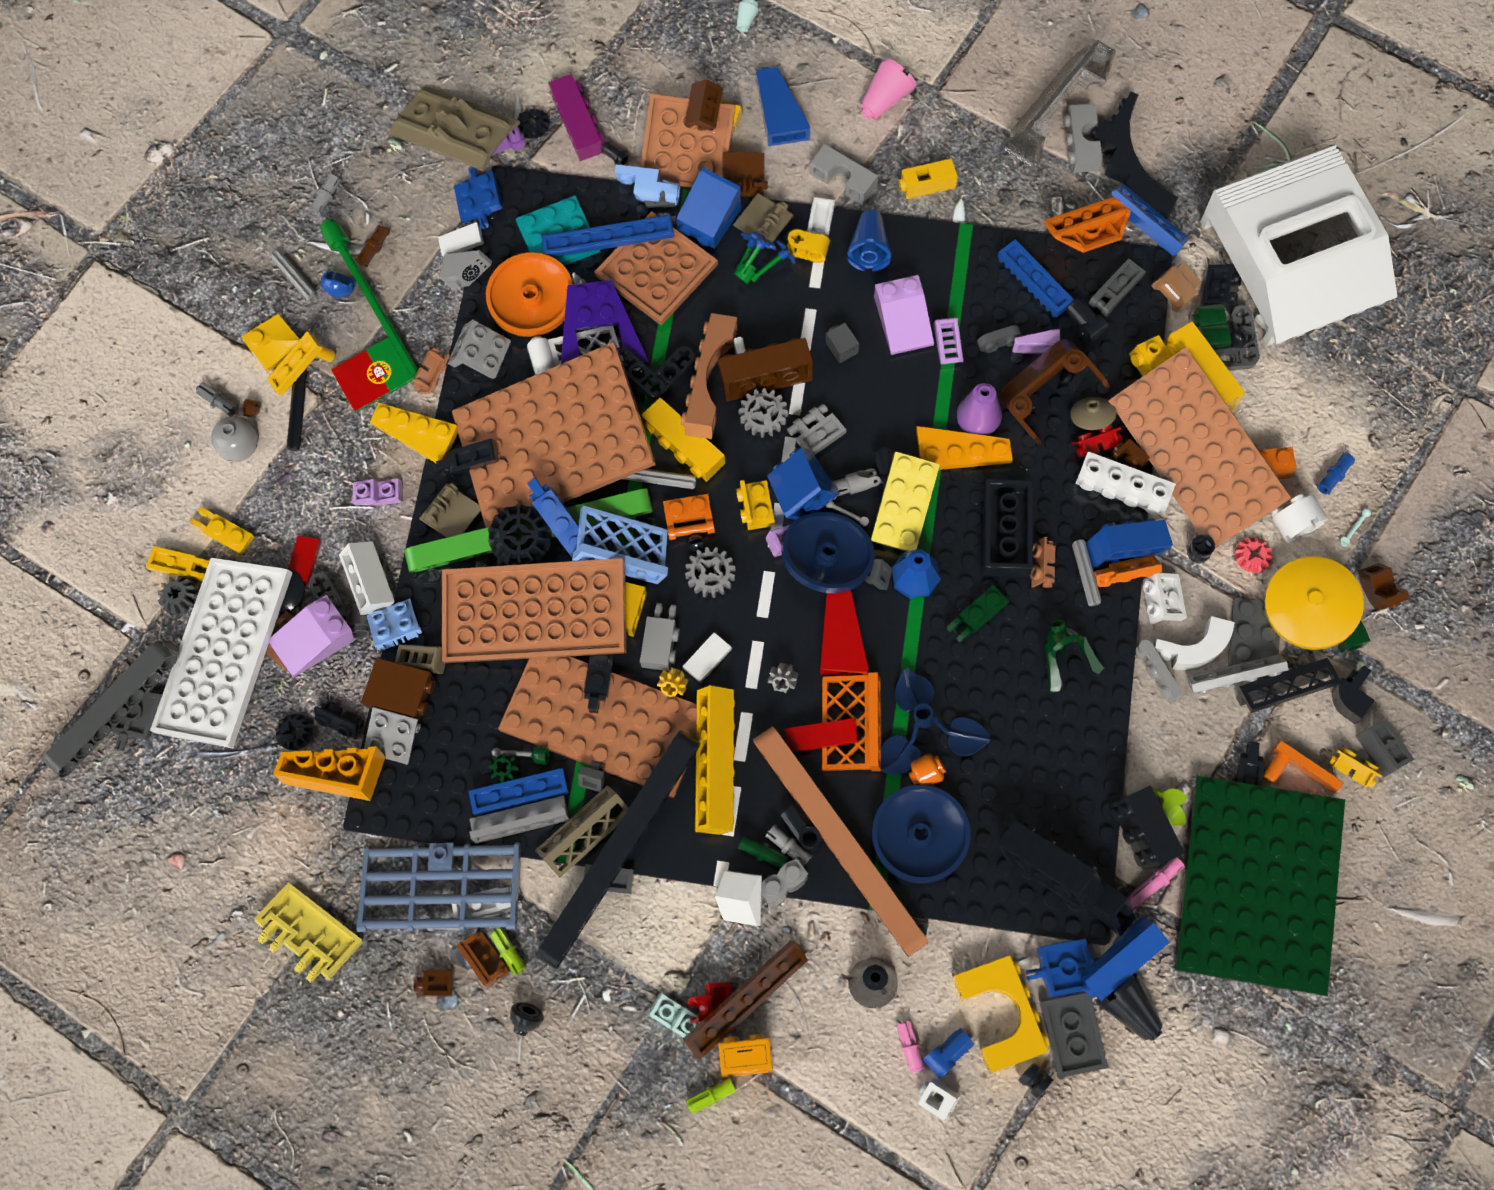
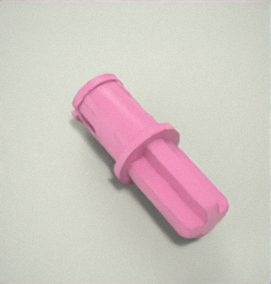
M911 1022L899 1023L897 1029L903 1046L901 1051L905 1053L910 1074L925 1070L919 1051L921 1045L917 1044Z

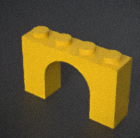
M1010 955L954 975L953 977L961 1002L984 993L998 992L1010 998L1017 1008L1019 1021L1014 1034L1004 1041L980 1049L989 1074L1048 1053L1047 1047L1050 1046L1045 1032H1040L1037 1023L1040 1022L1039 1015L1035 1007L1031 1008L1028 999L1031 996L1026 984H1021L1018 976L1021 974L1018 962L1016 960L1012 961Z

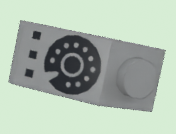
M480 250L444 254L439 278L452 289L470 286L491 265L492 261Z

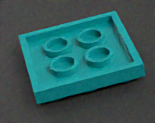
M576 195L515 218L530 253L544 254L541 239L543 235L590 228ZM600 250L553 258L562 263L563 266L599 253Z

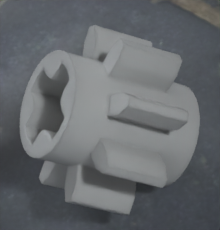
M780 662L777 668L772 666L768 683H772L774 690L786 693L789 687L795 689L798 672H794L792 665Z

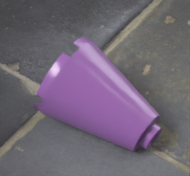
M987 383L977 385L959 404L957 420L962 430L966 433L988 436L999 427L1002 420V410L992 385Z

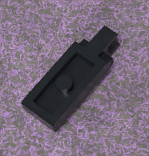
M490 438L450 450V453L447 454L448 458L436 461L437 470L442 473L459 474L497 463L499 460L496 442Z
M615 654L590 655L584 687V699H589V713H598L600 701H606V697L609 695Z
M1250 741L1247 743L1246 753L1240 754L1236 782L1262 786L1265 762L1262 756H1258L1260 743Z

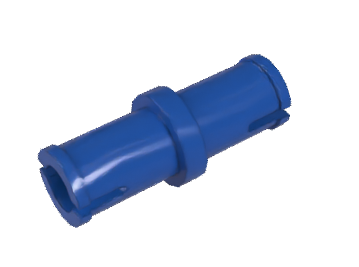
M1343 453L1335 465L1328 468L1327 475L1317 485L1318 490L1325 495H1329L1336 484L1343 481L1345 473L1355 463L1354 457L1349 453Z

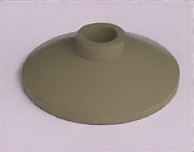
M1088 397L1074 404L1070 415L1072 422L1076 426L1086 430H1098L1109 426L1115 420L1117 411L1116 407L1111 405L1105 398Z

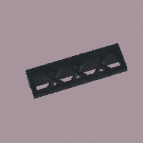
M1325 658L1282 672L1277 676H1269L1239 686L1236 699L1240 706L1246 704L1250 713L1340 685L1341 679L1329 659ZM1329 675H1330V677H1331V680H1328V681H1323V680H1322V679L1328 678ZM1309 684V686L1306 688H1300L1301 686ZM1287 691V693L1284 695H1277L1279 693ZM1264 699L1263 702L1257 704L1253 703L1254 701Z

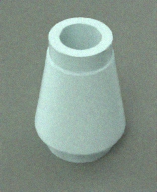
M742 0L739 3L737 30L741 32L748 31L759 11L756 1Z

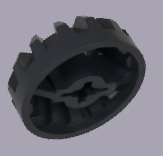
M516 504L511 507L507 506L498 515L496 514L493 517L491 526L488 528L489 545L494 555L506 565L537 564L547 555L551 547V528L532 506ZM517 519V524L513 525L509 530H503L509 521ZM521 519L529 521L533 525L534 530H528L526 526L521 524ZM521 530L525 536L521 537V541H518L513 536L517 535L518 531ZM504 541H511L517 546V550L509 548ZM530 541H533L528 548L521 550V547H525Z

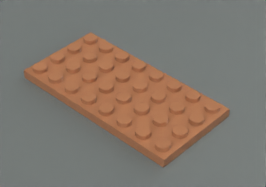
M1186 347L1108 400L1111 405L1116 407L1117 414L1138 445L1150 457L1149 461L1160 477L1176 484L1172 493L1199 534L1208 535L1214 540L1215 548L1292 499Z
M623 558L442 570V662L444 663L627 653L625 559Z
M570 656L529 658L498 728L501 732L537 746L547 745L550 751L589 766L592 760L600 762L601 766L599 769L643 786L680 730L696 739L697 704L676 696H666L660 690L612 673L609 695L606 697V701H600L598 713H589V699H584L588 663ZM685 771L669 794L670 797L675 798Z

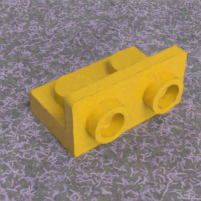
M741 480L740 488H737L736 491L738 502H743L744 509L740 510L742 523H747L748 530L775 526L767 481L745 484V481Z

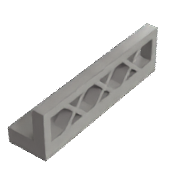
M565 797L551 798L471 818L472 831H470V837L477 844L568 821L569 814Z

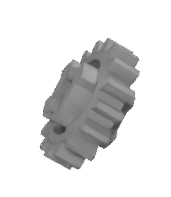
M763 388L762 393L755 389L754 396L747 394V401L742 400V408L739 409L741 424L745 423V430L752 429V435L760 432L761 437H764L765 432L773 436L774 429L780 432V424L785 425V417H788V410H785L787 403L782 402V395L775 397L774 390L768 394L766 388Z
M708 547L705 548V553L697 550L696 558L694 556L689 557L692 564H686V570L689 572H686L685 576L686 579H690L688 586H695L694 592L696 594L703 591V597L711 593L712 597L715 598L718 591L723 595L724 587L731 588L729 581H735V575L732 573L736 571L735 566L731 565L733 563L732 558L726 559L725 551L718 554V548L716 547L713 552H710ZM722 565H724L726 569L725 576L720 571L722 569ZM696 569L700 573L698 580L695 576ZM712 570H714V572H715L714 574H713V573H709L708 575L706 574V571L711 572Z

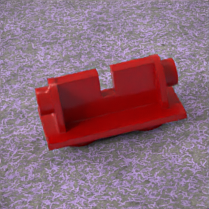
M1112 425L1099 429L1100 433L1092 435L1091 432L1079 435V440L1072 442V445H1079L1077 454L1079 457L1086 458L1088 452L1099 453V443H1101L1103 451L1111 449L1120 442H1123L1121 435L1116 433V431L1121 430V427L1113 428Z

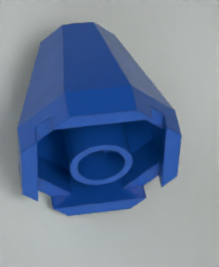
M922 549L902 553L891 567L894 589L909 599L919 596H930L941 579L937 560Z

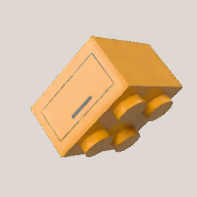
M764 1034L750 1035L749 1040L740 1041L739 1037L723 1038L724 1043H718L721 1075L723 1077L773 1072L770 1039H764Z

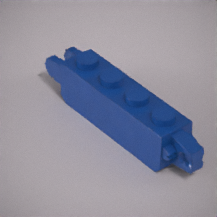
M536 477L527 482L533 491V494L530 495L532 504L573 558V552L577 547L579 524L555 490L549 487L548 484L542 487ZM585 535L584 544L594 546L588 536Z

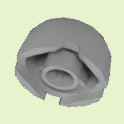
M237 416L226 417L214 426L211 433V442L216 453L224 460L241 462L248 459L257 449L258 434L253 425L244 418Z

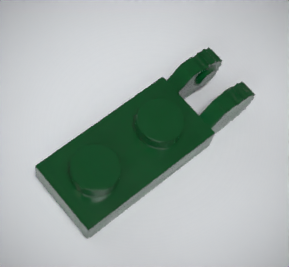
M993 585L962 611L948 625L947 630L952 632L960 624L964 623L968 628L957 637V640L961 643L996 616L1009 604V601Z

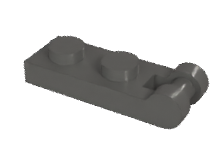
M1128 258L1097 291L1088 304L1093 308L1097 307L1100 309L1101 314L1107 317L1116 305L1143 278L1146 271ZM1104 296L1110 300L1108 303L1102 300Z

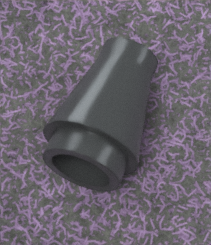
M353 603L350 605L348 626L352 630L353 638L361 639L369 635L370 627L367 616L360 615L357 604Z

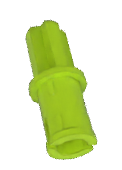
M503 928L494 930L490 937L501 953L499 957L504 958L513 976H516L525 970L527 966L516 951L517 946H513Z
M729 1077L727 1080L711 1088L707 1086V1090L689 1098L686 1104L690 1112L694 1114L712 1104L717 1105V1101L736 1093V1090Z

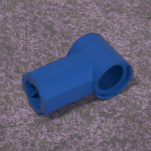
M959 1028L941 1046L938 1045L923 1061L941 1079L956 1065L955 1062L975 1044L966 1032Z

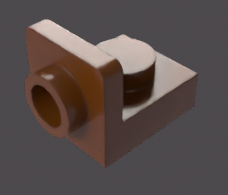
M1129 439L1125 444L1120 442L1112 450L1113 456L1111 460L1117 462L1120 458L1124 457L1130 467L1141 471L1146 466L1150 457Z
M423 970L417 973V977L414 978L413 989L414 992H417V998L451 997L453 971Z

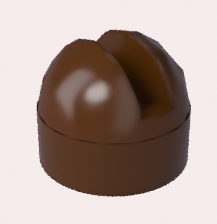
M245 398L243 416L255 417L258 415L260 404L253 399Z

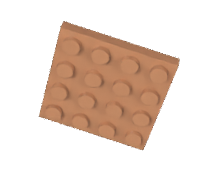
M650 94L640 167L658 169L661 176L660 181L663 179L679 183V186L684 188H692L703 167L722 177L723 152L730 151L736 106L720 103L716 128L699 131V125L692 127L684 125L689 99Z
M651 211V213L646 218H653L658 216ZM673 228L674 238L617 247L595 271L597 278L601 281L612 280L617 293L660 325L674 313L718 265L717 259L675 228Z

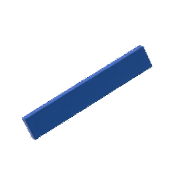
M665 215L543 235L541 239L544 254L558 257L674 238L671 216Z

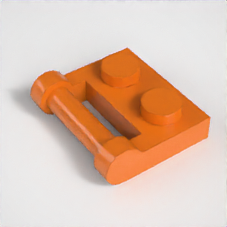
M708 494L663 501L669 540H676V537L708 532V534L715 533ZM706 520V523L674 528V524Z

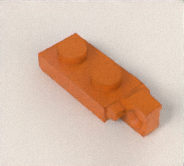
M1148 555L1109 564V568L1094 571V576L1098 587H1107L1111 583L1129 582L1139 577H1151L1156 573L1162 572V565L1154 555Z

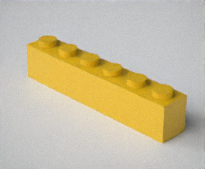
M710 685L697 690L696 740L701 744L696 752L695 832L721 835L733 831V801L735 797L733 792V778L735 774L733 768L735 752V700L733 689Z

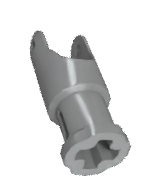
M868 469L847 474L845 478L832 481V483L840 493L838 496L847 493L855 494L880 484L881 479L879 476H876L877 472L875 469Z

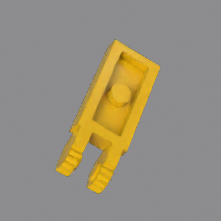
M200 507L198 512L203 517L211 520L209 524L205 526L199 520L193 518L189 522L206 536L240 555H243L255 538L253 534L217 514L214 515L203 507Z
M153 546L146 568L173 576L179 575L186 579L193 578L203 581L205 573L195 572V567L198 565L207 569L210 561L197 558L195 555Z

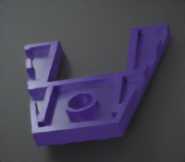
M612 280L567 286L561 364L580 356L576 330L614 325L619 327L622 347L630 350L645 365L648 364V358ZM625 361V363L627 364V367H630V366L634 363L633 361H631V363L628 364V363Z

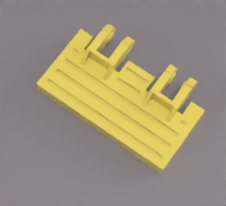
M289 882L254 918L255 922L262 928L272 920L258 937V941L261 944H264L278 929L282 931L269 947V950L273 953L279 950L283 944L299 957L307 949L309 950L295 966L294 970L298 973H301L314 958L319 960L306 977L309 982L314 981L320 973L330 980L363 943L361 938Z

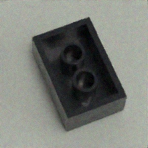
M1151 785L1110 804L1112 808L1111 814L1114 820L1119 822L1123 830V838L1127 844L1131 845L1134 851V860L1143 870L1160 866L1185 854Z

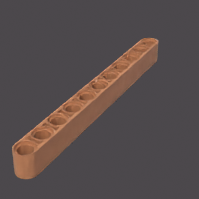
M772 726L753 739L761 754L813 826L819 831L820 836L904 953L910 957L927 945L929 942L776 729Z

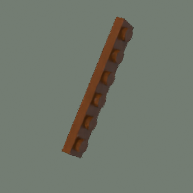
M790 940L683 1038L695 1058L701 1060L808 961L796 941Z

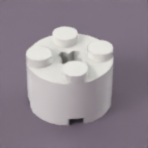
M1310 493L1294 497L1290 500L1291 505L1286 508L1282 506L1271 513L1273 522L1287 543L1296 541L1294 536L1298 534L1299 536L1303 535V537L1308 535L1329 519L1315 496Z

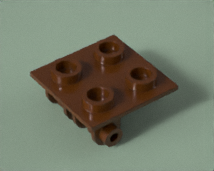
M723 152L722 177L740 186L742 197H755L758 193L764 196V190L768 188V182L764 181V153Z

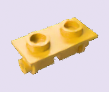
M1336 747L1335 750L1339 753L1338 756L1332 755L1328 762L1332 765L1333 769L1346 776L1351 769H1354L1355 772L1351 779L1360 783L1365 788L1368 786L1370 788L1374 787L1377 782L1374 779L1375 775L1380 778L1382 777L1380 772L1377 771L1379 769L1378 766L1368 760L1364 763L1357 760V754L1346 747L1343 750Z

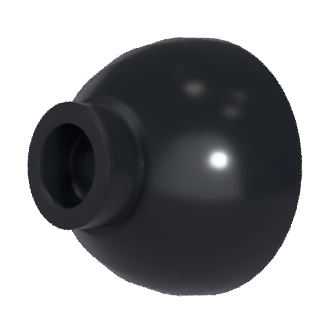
M525 1002L513 1004L510 1010V1019L514 1026L513 1031L520 1036H526L528 1032L537 1029L544 1020L542 1011L538 1007Z

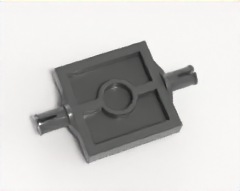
M149 691L111 731L119 735L115 750L124 752L128 739L150 740L152 734L150 728L162 695Z

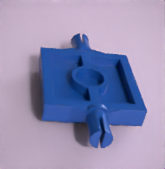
M471 167L468 169L470 179L454 185L459 216L463 223L479 220L480 228L486 229L489 227L487 216L503 208L497 179L492 170L478 176L477 169Z
M1086 939L1038 947L1040 968L1026 970V975H1029L1027 979L1030 981L1042 978L1046 986L1048 998L1084 992L1082 988L1084 982L1080 977L1100 957L1093 958L1089 952Z

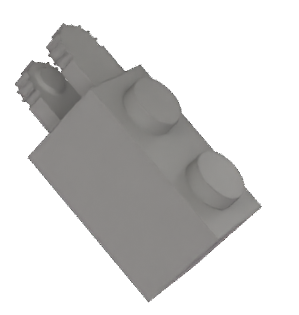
M656 603L654 617H647L640 657L642 668L670 671V665L675 664L676 650H673L674 642H678L680 628H676L675 623L677 605H671L669 608L668 619L661 618L663 612L661 603Z

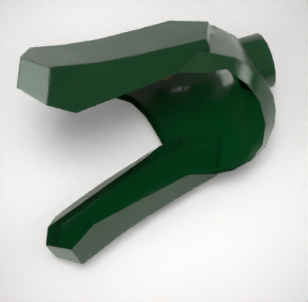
M1058 619L1051 622V630L1047 635V644L1045 645L1048 693L1060 691L1062 681L1056 663L1055 652L1057 651L1060 655L1065 654V649L1070 642L1079 643V647L1091 665L1092 671L1100 674L1104 667L1096 658L1086 637L1080 631H1075L1065 625L1064 620Z

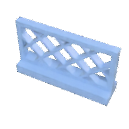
M583 505L580 509L577 547L573 552L572 561L623 558L625 559V576L658 584L668 573V567H665L668 530ZM587 514L594 516L598 524L591 527L586 520ZM608 521L615 522L620 530L613 533L606 523ZM600 526L608 535L604 540H601L594 531ZM630 527L636 528L641 536L634 539L627 529ZM620 533H623L630 542L624 547L616 537ZM590 534L596 545L584 544L585 535ZM649 534L660 535V543L655 545ZM611 539L618 550L616 552L609 551L604 543ZM641 539H644L651 548L645 553L637 543ZM632 545L639 556L637 558L630 557L625 549ZM652 551L658 558V564L652 563L647 557Z

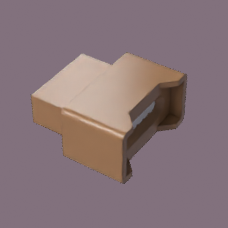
M1182 262L1177 267H1170L1151 286L1154 290H1160L1172 303L1174 312H1178L1198 294L1196 287L1202 281Z

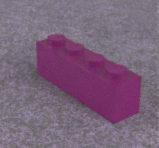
M572 74L548 82L551 96L579 161L602 154V144L605 141L601 131L597 132L595 128L597 127V122L594 115H590L588 112L590 106L587 98H582L581 96L583 91L580 82H575Z

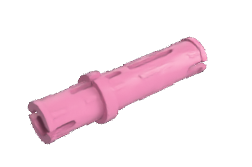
M1178 857L1168 861L1161 868H1156L1146 881L1127 896L1133 911L1162 886H1167L1170 883L1169 880L1185 868Z

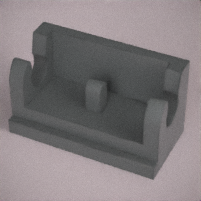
M1387 718L1356 737L1373 763L1379 767L1378 770L1383 778L1414 760Z

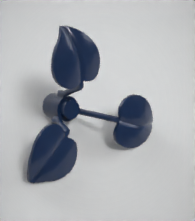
M906 668L898 679L895 689V700L903 711L910 712L914 710L916 724L914 725L913 734L909 742L903 736H892L884 742L881 748V770L884 773L893 775L911 771V763L921 757V751L913 746L918 729L929 728L933 723L945 734L950 735L948 746L955 754L960 756H969L978 752L990 742V736L982 725L965 717L954 719L951 723V731L948 730L937 717H934L933 709L929 705L934 698L932 684L926 678Z

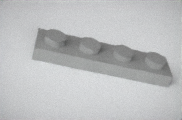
M1281 654L1187 676L1193 693H1207L1212 688H1228L1241 681L1253 682L1258 677L1266 675L1277 676L1289 669L1285 658Z

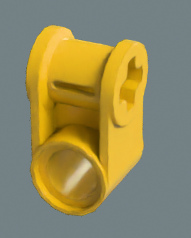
M795 229L788 235L787 249L794 257L810 260L815 263H823L826 259L830 239L823 234Z

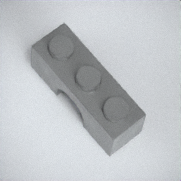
M1095 104L1070 105L1068 113L1064 115V127H1068L1066 144L1071 149L1068 160L1069 164L1073 165V173L1099 171L1103 159L1100 141H1089L1083 137L1084 135L1092 134L1097 126Z
M824 144L810 162V174L826 184L836 176L846 177L848 181L846 183L845 195L861 205L865 204L877 188L878 175L872 169L861 166L855 159L844 156L834 147Z

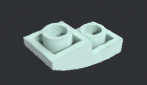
M662 993L659 994L647 1014L683 1038L698 1025L690 1023V1019L697 1017V1015Z

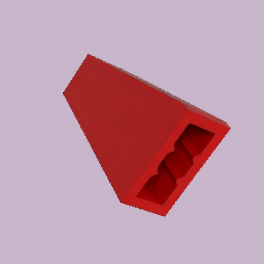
M851 590L843 593H827L820 675H868V665Z

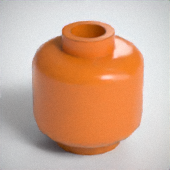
M928 753L911 763L912 771L909 772V776L914 785L934 786L943 781L946 769L938 755L934 757Z

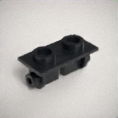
M322 701L319 707H314L315 721L321 726L330 727L343 736L357 739V728L361 729L364 725V720H362L361 716L348 710L343 716H340L343 708L329 701L326 703Z

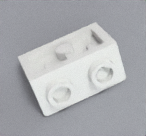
M1156 573L1143 580V591L1151 624H1156L1162 620L1182 621L1187 618L1179 574Z

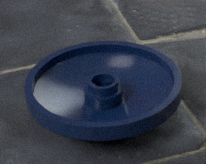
M830 512L810 513L795 520L788 527L784 535L781 549L783 562L789 573L804 586L823 593H843L861 585L869 576L875 557L872 541L865 530L853 520Z
M912 785L897 790L881 804L873 821L872 842L880 862L893 875L911 883L925 884L946 878L960 866L970 845V825L962 806L950 794L933 786Z

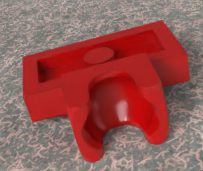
M731 982L705 984L706 996H696L688 999V1005H695L699 1008V1015L690 1019L691 1024H699L732 994ZM734 1028L729 1034L737 1032L736 1028Z

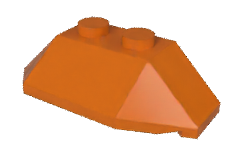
M1111 197L1044 220V225L1055 239L1084 253L1122 240L1131 210L1115 197Z

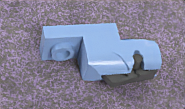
M616 165L615 175L617 180L624 184L635 182V198L639 201H644L648 208L678 206L680 196L679 183L663 179L660 181L661 176L658 169Z

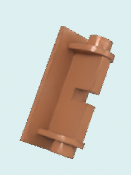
M435 348L427 352L422 362V365L428 368L427 371L422 367L419 368L412 381L414 383L413 387L419 390L418 394H429L435 390L440 374L447 367L449 355L440 356V351Z
M1047 537L1033 543V569L1030 574L1032 579L1031 587L1043 583V587L1050 588L1055 582V567L1048 566L1047 563H1055L1056 546L1053 545L1052 541H1047Z

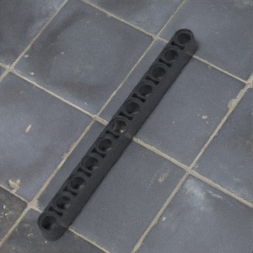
M681 730L676 734L535 955L537 958L555 970L560 966L694 757L701 744L699 741Z

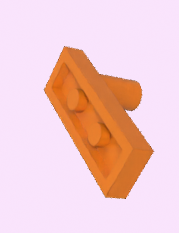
M1282 740L1272 749L1271 752L1276 754V756L1263 773L1264 780L1275 784L1289 763L1332 793L1339 791L1344 782Z

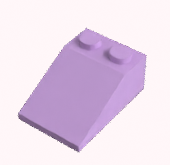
M915 275L875 284L874 299L890 354L893 355L933 346L934 341L919 276Z
M325 595L306 606L269 638L268 642L294 678L354 641L351 628L328 596Z

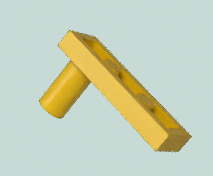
M307 331L267 380L275 392L283 396L315 357L331 362L335 357V352L330 348L322 346L314 333Z

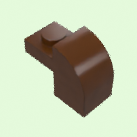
M1378 563L1359 570L1362 588L1370 604L1375 609L1394 608L1401 605V602L1409 600L1408 591L1395 585L1392 568Z

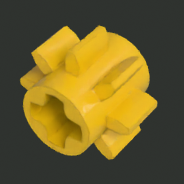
M671 667L669 672L663 670L657 686L661 687L663 694L669 697L676 696L677 693L683 695L686 690L685 686L688 683V679L685 678L683 671Z

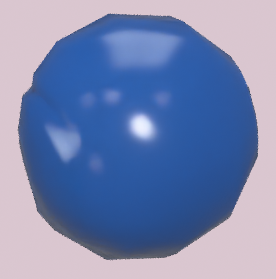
M327 271L321 278L323 290L334 298L350 296L356 285V280L333 271Z

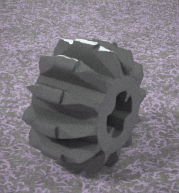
M178 575L176 580L169 577L168 584L161 583L164 589L157 591L161 597L158 602L167 613L172 612L178 616L180 611L183 614H187V608L194 607L192 602L196 601L198 589L190 579H184Z

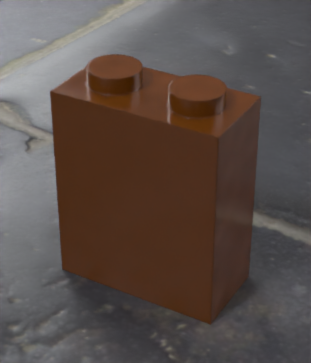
M376 658L361 703L368 709L376 707L418 719V722H420L421 716H425L428 703L426 701L428 695L434 691L435 680L428 671Z

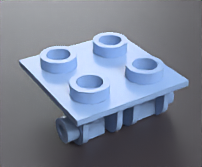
M410 598L366 615L375 648L377 647L378 650L383 649L384 651L395 646L394 642L396 645H399V638H401L403 643L406 642L404 636H406L407 640L419 637L418 634L422 633Z

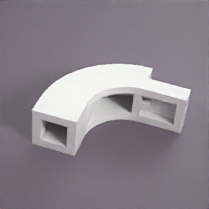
M1211 616L1206 623L1203 639L1199 643L1183 646L1157 639L1153 645L1162 660H1174L1172 669H1198L1211 663L1224 650L1232 636L1235 622Z

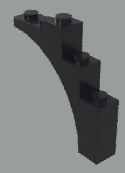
M1131 91L1127 99L1122 98L1118 106V114H1113L1109 122L1104 120L1100 127L1096 126L1091 138L1093 141H1100L1102 153L1108 156L1104 163V166H1107L1104 175L1124 183L1168 220L1178 197L1162 188L1149 176L1134 152L1130 137V119L1138 99V94Z

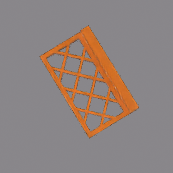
M878 672L868 673V675L822 677V723L828 722V719L830 721L841 720L846 714L851 718H855L849 711L858 702L865 707V713L858 720L856 719L857 726L859 725L865 730V736L859 743H855V746L846 755L837 746L830 747L829 749L822 748L823 771H881V678ZM855 682H865V690L859 696H856L849 689ZM828 683H839L843 689L833 697L828 692ZM846 691L855 698L847 708L837 701ZM834 703L843 710L835 720L828 715V709ZM864 742H865V749H863V748L861 747V745H862ZM859 748L865 754V763L855 764L849 758ZM836 749L843 756V759L838 764H828V756Z

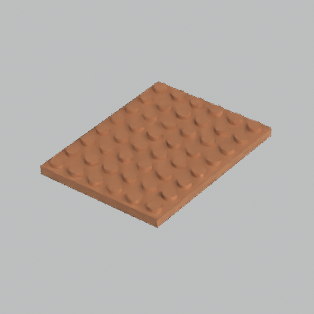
M615 342L452 410L455 423L458 426L457 430L462 447L490 438L496 442L499 462L469 470L486 528L491 526L493 517L496 514L498 515L507 506L511 507L516 504H522L535 508L530 498L533 491L527 484L534 477H536L542 487L545 484L552 487L564 503L656 465Z

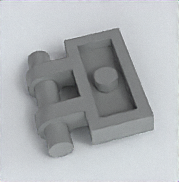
M825 404L817 408L813 407L809 410V414L802 419H796L793 421V425L787 428L791 436L797 432L801 433L796 438V442L801 448L811 450L814 455L846 433L845 427L833 413L826 418L823 416L828 411ZM813 421L817 422L816 425L808 429L807 425Z

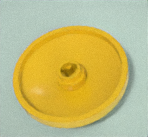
M1317 556L1298 558L1282 566L1270 580L1264 601L1266 616L1273 630L1288 643L1310 650L1331 648L1346 640L1358 626L1364 609L1363 592L1355 576L1342 564Z

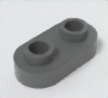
M1017 325L987 333L981 336L977 343L981 351L991 353L1005 345L1013 346L1014 339L1022 337V333Z

